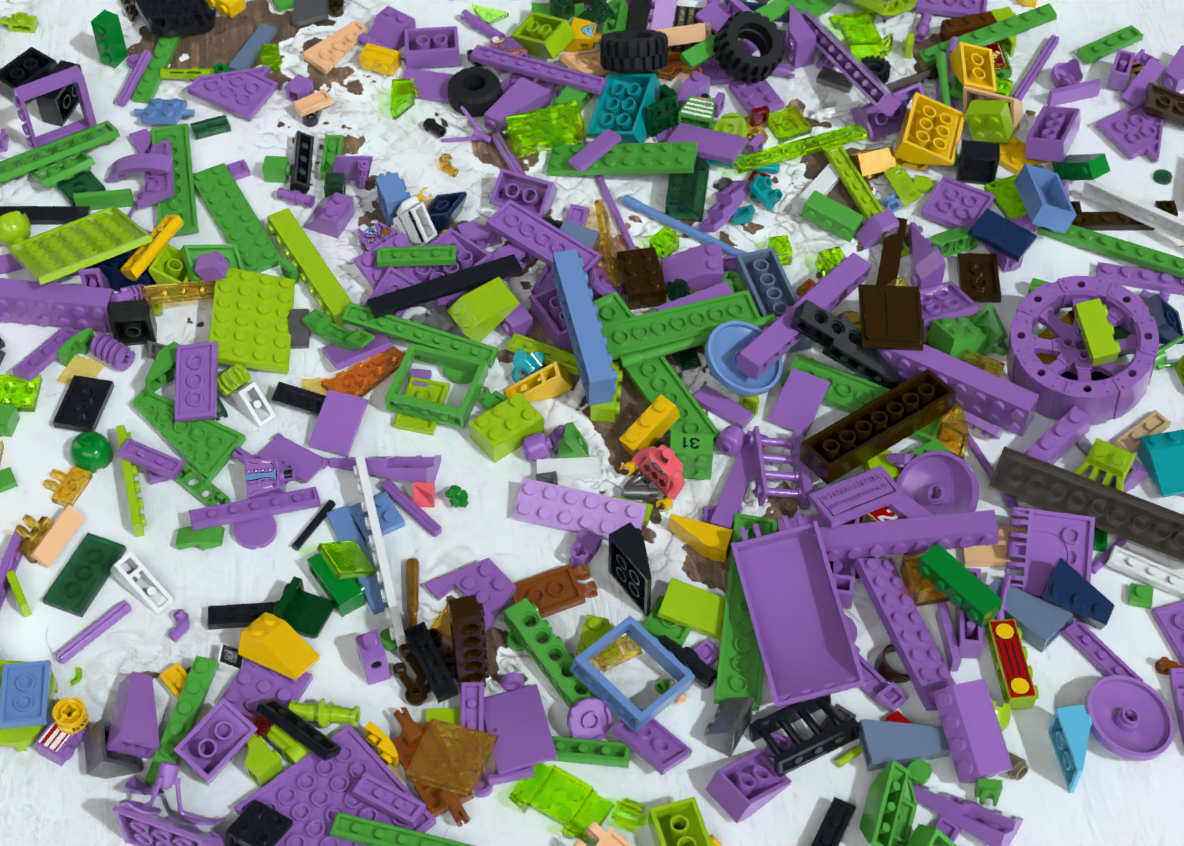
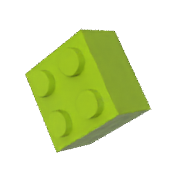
M971 100L965 116L972 141L1008 143L1014 126L1007 100Z

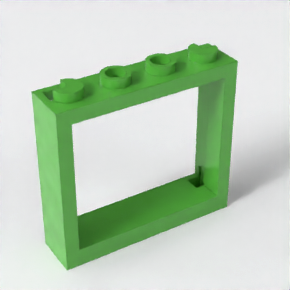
M410 343L385 396L386 410L464 429L488 376V363L479 358ZM414 360L475 374L460 408L399 394Z

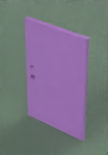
M537 684L484 698V719L499 775L558 758Z

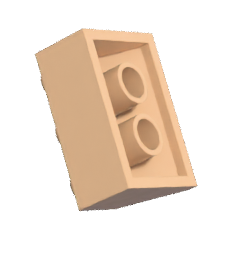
M963 87V113L966 114L971 100H1007L1014 129L1022 119V101L980 89Z

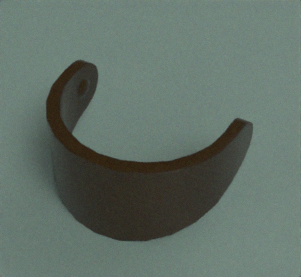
M893 644L886 646L875 661V670L889 683H904L911 680L908 674L898 673L888 665L885 654L896 652Z

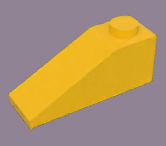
M555 361L505 388L506 397L510 398L519 392L528 402L554 398L570 390L572 385L568 372Z
M670 514L669 530L703 557L709 558L712 561L726 562L731 547L732 529Z

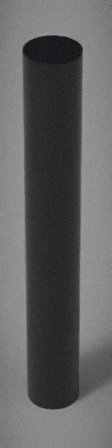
M328 500L291 545L295 551H298L326 518V513L335 507L334 501Z

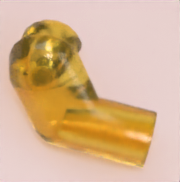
M446 153L442 154L439 158L440 169L452 177H456L459 170L451 165L450 159H452V156Z

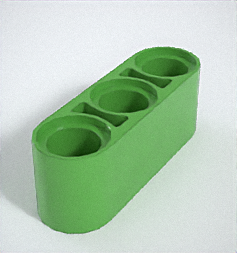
M965 227L955 228L930 237V245L932 247L936 246L943 257L972 250L978 246L980 241L968 235L969 229Z

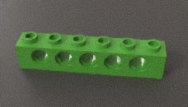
M525 598L504 610V623L569 709L576 701L584 697L598 698L570 671L576 657L574 654L568 653L563 640L559 636H555L550 623L542 619L534 603L531 604ZM531 623V624H533V626H530V627H529V626H526L525 624ZM538 640H545L546 643H539V642H537V641H538ZM556 656L560 659L552 660L550 657ZM569 673L573 676L565 677L563 676V674ZM582 690V691H584V692H586V693H585V694H578V693H576V691Z

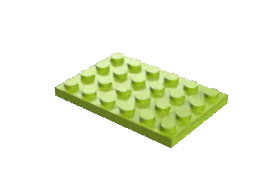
M228 267L226 277L215 280L209 342L216 341L218 343V363L233 366L242 364L246 368L288 374L291 346L289 314L290 309H293L295 279Z

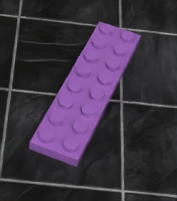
M857 558L853 564L925 710H937L933 692L955 685V682L892 558Z

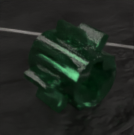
M675 279L674 282L669 281L667 284V295L670 301L690 294V287H688L687 282L683 279Z

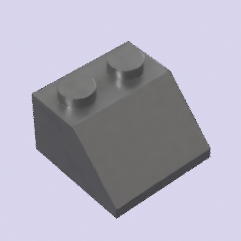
M750 696L727 698L723 706L719 705L715 713V721L713 724L709 723L704 732V735L707 736L706 746L731 757L751 722L754 698Z
M99 720L84 733L87 775L109 779L140 773L143 770L141 757L107 750L106 745L111 726L110 722Z

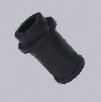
M427 118L424 121L423 127L427 132L430 131L439 138L446 134V128L438 124L434 118Z

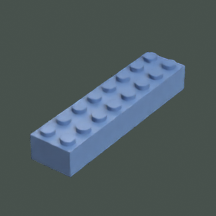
M577 249L553 253L552 278L588 406L613 402V393H616L615 381H617L616 370L611 368V353L606 351V336L601 334L603 331L602 322L597 320L596 317L598 316L597 305L592 303L593 292L587 286L588 275L582 269L584 268L582 256L579 257Z

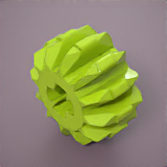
M236 364L218 376L217 389L224 396H228L247 383L251 376L246 367L244 368L242 364Z

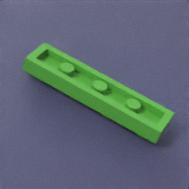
M1130 25L1079 48L1076 55L1085 63L1090 64L1117 52L1118 49H1123L1141 41L1143 34L1133 25Z
M456 245L378 248L377 266L456 265L457 249Z

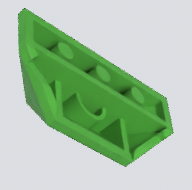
M895 760L888 762L869 787L859 829L867 842L872 846H907L910 838L917 801L911 782V771Z

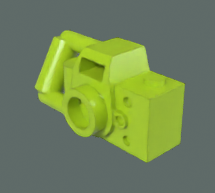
M22 12L12 14L11 17L3 16L0 18V25L7 24L9 32L35 33L39 25L37 16H28L27 13Z

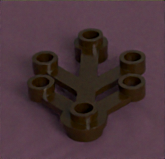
M435 628L429 629L431 636H436L433 640L437 648L440 647L443 642L442 633ZM408 643L402 644L399 647V655L407 661L416 674L415 684L407 675V667L404 663H396L393 666V673L407 689L405 691L406 701L412 706H421L425 703L428 694L432 690L429 683L425 684L426 677L413 655L410 645ZM405 649L409 650V652L403 653L402 651ZM447 651L443 654V660L447 667L454 666L452 651ZM448 657H452V658H453V659L450 660V661L446 660V658H448ZM400 668L404 669L402 672H397V671H396L397 669H400Z

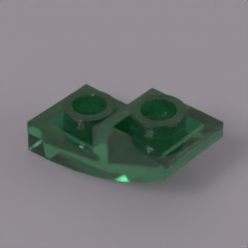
M695 348L672 353L682 372L701 367Z

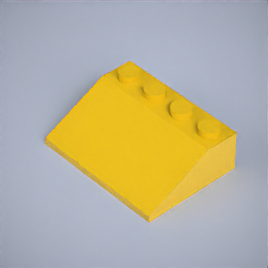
M915 92L906 107L893 156L909 163L953 166L965 120V113Z

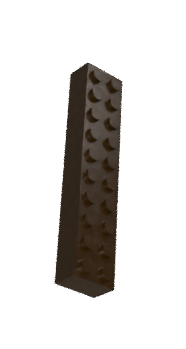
M1004 446L988 489L1045 511L1095 517L1094 530L1184 564L1183 514Z

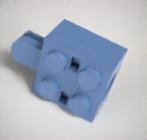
M388 171L386 175L380 173L379 177L375 179L378 204L388 227L391 228L392 224H394L393 218L397 216L399 206L403 201L410 198L411 195L409 191H405L404 179H400L397 172L391 174Z

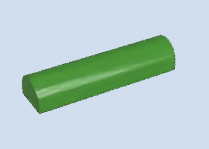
M552 736L558 758L550 761L629 768L631 749L625 743Z

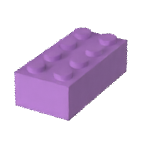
M1043 105L1026 138V159H1032L1033 161L1046 160L1053 163L1063 162L1080 128V108Z

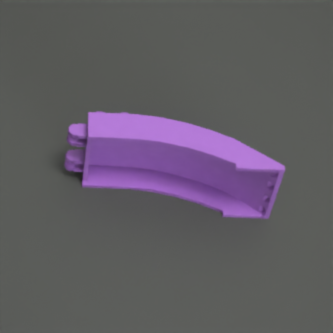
M797 512L795 516L799 527L791 528L790 520L786 515L782 516L785 526L784 531L761 536L758 523L753 524V532L756 538L748 540L747 530L745 527H740L743 541L731 543L775 708L866 685L818 522L813 521V523L804 525L801 512Z

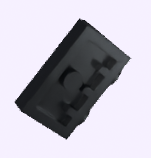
M254 800L226 830V846H275L293 826V820L258 800Z

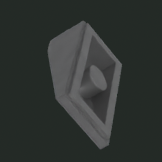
M290 309V349L309 348L310 329L302 322V318L310 313L309 309Z

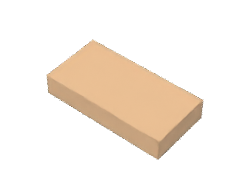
M325 89L292 102L294 109L301 117L334 104L332 97Z

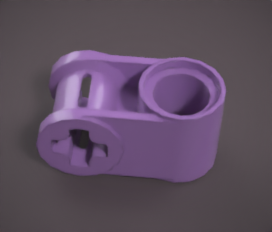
M581 529L570 549L571 557L569 564L572 569L581 564L589 565L601 546L602 537Z

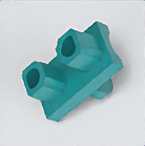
M758 173L754 175V180L749 185L752 192L750 199L753 202L759 200L768 211L773 210L775 204L781 201L783 193L780 189L773 190L771 188L773 183L769 176L762 177Z

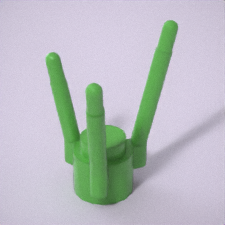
M1184 335L1158 348L1154 367H1157L1158 370L1176 367L1178 362L1165 363L1167 360L1165 350L1181 342L1184 339Z

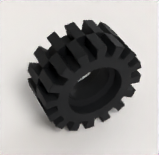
M871 55V58L866 56L865 59H861V62L884 85L885 82H888L891 69L888 60L885 61L884 57L880 59V56L874 58V55Z

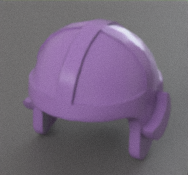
M1075 58L1067 63H1056L1051 71V80L1056 88L1077 84L1083 79L1080 63Z

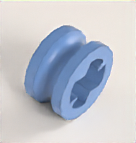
M889 194L884 198L882 204L886 207V210L891 209L892 212H895L901 207L902 202L897 194Z

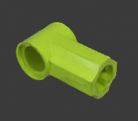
M275 724L266 735L267 739L282 752L285 759L291 765H294L312 752Z

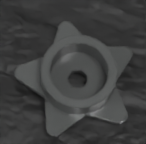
M722 177L717 184L713 185V188L721 192L735 181L728 177Z

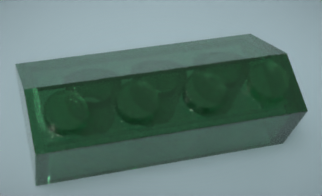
M696 156L693 173L670 174L665 214L677 220L703 222L710 166L698 156Z

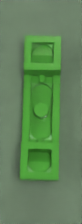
M314 309L302 318V322L313 333L328 343L343 349L359 350L375 339L373 334L358 329L353 332L331 322L330 315Z

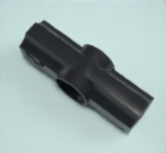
M666 635L658 638L660 644L672 652L684 666L691 670L695 675L694 681L705 689L714 683L717 671L701 661L698 654L692 648L687 646L683 648Z

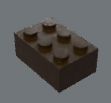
M655 247L617 252V271L620 283L623 286L627 307L630 310L665 304L667 288Z

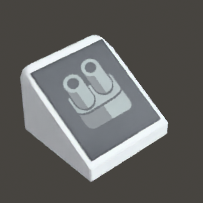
M221 644L217 660L219 671L239 672L244 664L245 657L238 654V648Z

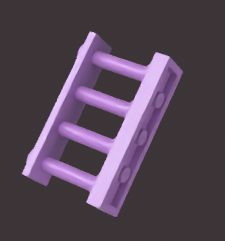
M754 426L752 433L748 435L747 444L751 448L756 484L754 495L758 498L759 506L764 505L767 496L787 497L798 500L799 509L808 510L811 504L808 496L813 493L809 468L800 460L801 442L804 441L803 430L795 429L791 437L781 439L760 437L759 426ZM762 445L787 447L790 450L791 456L764 454ZM764 462L790 464V466H793V473L765 470ZM767 479L793 481L796 484V490L769 488L767 486Z

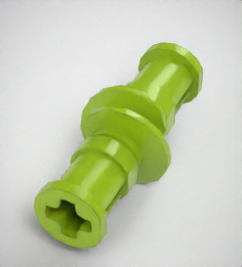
M325 698L320 699L319 705L316 703H298L297 700H292L288 709L302 719L318 721L321 728H327L330 723L351 724L352 727H357L361 716L359 706H354V708L334 705L333 701L326 705Z

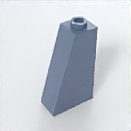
M995 579L990 585L986 584L990 590L1000 597L1003 582ZM1009 585L1005 601V620L1015 619L1017 627L1021 628L1022 638L1042 653L1061 635L1062 630L1070 625L1073 614Z
M869 719L859 721V741L868 771L884 769L890 760H895L899 764L905 765L916 760L926 761L947 757L950 754L943 727Z

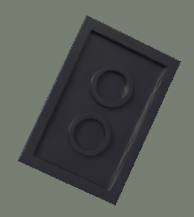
M74 375L53 420L54 427L81 432L95 431L113 391V381Z

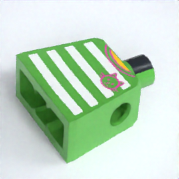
M702 93L700 97L690 96L678 113V125L684 123L712 130L715 101L707 93Z

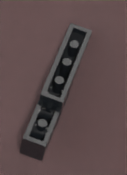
M807 299L796 308L790 327L824 347L822 354L878 385L891 390L900 385L902 378L876 349L861 347V332L843 313L836 317Z

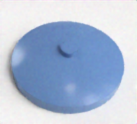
M728 321L716 327L706 341L705 359L712 375L725 388L744 396H758L771 390L778 382L782 374L783 361L782 357H780L756 380L736 368L737 354L740 349L746 348L754 337L760 336L763 331L756 325L744 321Z

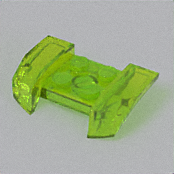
M862 9L850 14L829 16L834 29H840L849 45L848 49L860 61L862 58L865 59L866 56L871 58V55H874V58L880 56L881 59L889 55L893 47V35L889 34L882 39L874 25V20L878 13Z
M543 763L533 765L535 777L520 780L508 798L517 805L522 813H525L531 807L564 826L561 832L565 838L571 840L580 839L586 842L590 838L584 833L593 821L601 826L614 807V804L599 796L591 785L554 764L552 766H547Z

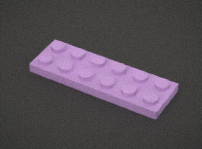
M523 478L512 518L513 520L579 534L581 529H584L602 537L603 540L609 541V534L630 522L635 528L642 530L647 504Z

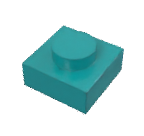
M753 204L739 207L732 217L734 225L747 224L753 220L755 213Z

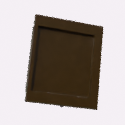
M859 284L861 347L923 351L924 336L919 287Z

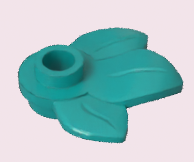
M519 349L514 354L512 360L514 365L511 373L512 380L515 383L522 380L518 377L519 371L525 373L524 378L539 371L543 363V353L533 352L527 355L523 349Z

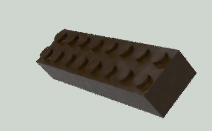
M926 369L801 442L800 460L828 485L954 409L956 392L929 369Z

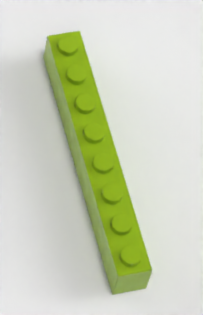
M289 208L267 216L269 222L267 224L268 232L270 235L275 236L277 246L283 248L285 258L287 260L290 259L291 263L297 267L301 282L307 284L311 297L315 296L319 309H323L324 313L330 315L331 322L339 326L346 325L347 323H343L341 318L348 303L353 302Z

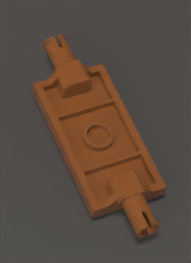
M406 707L401 708L402 714L399 709L396 710L394 717L397 719L402 730L401 734L391 741L397 750L403 769L420 799L426 804V809L434 818L449 811L457 827L463 826L462 820L464 824H467L471 818L466 813L462 804L473 799L474 793L432 721L424 725L414 722Z

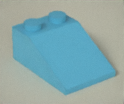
M1084 705L1056 708L1048 730L1069 793H1074L1083 772L1090 727L1092 726L1091 716L1089 713H1086Z

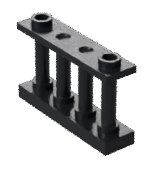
M831 694L791 704L749 724L750 740L754 742L762 738L775 754L774 771L778 777L859 738V723L854 717L847 721H842L830 706ZM821 709L835 726L823 731L810 714ZM802 719L815 736L808 740H803L791 723ZM782 728L795 746L783 750L771 733Z

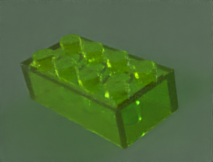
M577 100L506 117V126L513 154L516 158L551 150L558 145H573L586 141V131Z

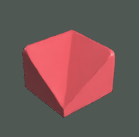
M413 482V501L419 507L434 508L436 499L435 483Z

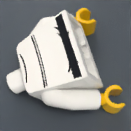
M428 187L422 188L417 196L413 195L403 201L397 210V216L393 218L394 224H392L391 228L399 233L402 232L413 246H427L447 231L444 229L437 236L438 234L424 203L419 202L421 199L427 200L431 197L432 194L429 196L423 195V191Z

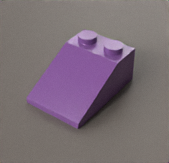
M790 5L786 60L795 69L814 63L817 37L795 6Z
M721 244L699 245L662 258L663 277L667 290L706 289L715 284L722 283L724 268Z
M223 697L173 751L181 761L209 785L225 769L258 728Z
M758 749L717 770L705 790L736 823H739L752 816L787 788L792 781L786 775L778 777L774 771L772 760L761 749Z

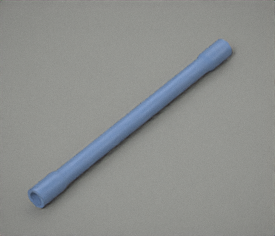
M627 194L621 201L622 205L649 216L704 244H721L722 252L727 255L736 256L748 253L643 204Z

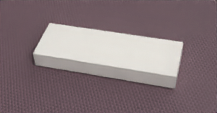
M599 457L536 460L537 474L556 471L558 480L600 478Z

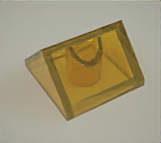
M956 402L940 420L936 438L952 454L964 460L970 434L961 402Z

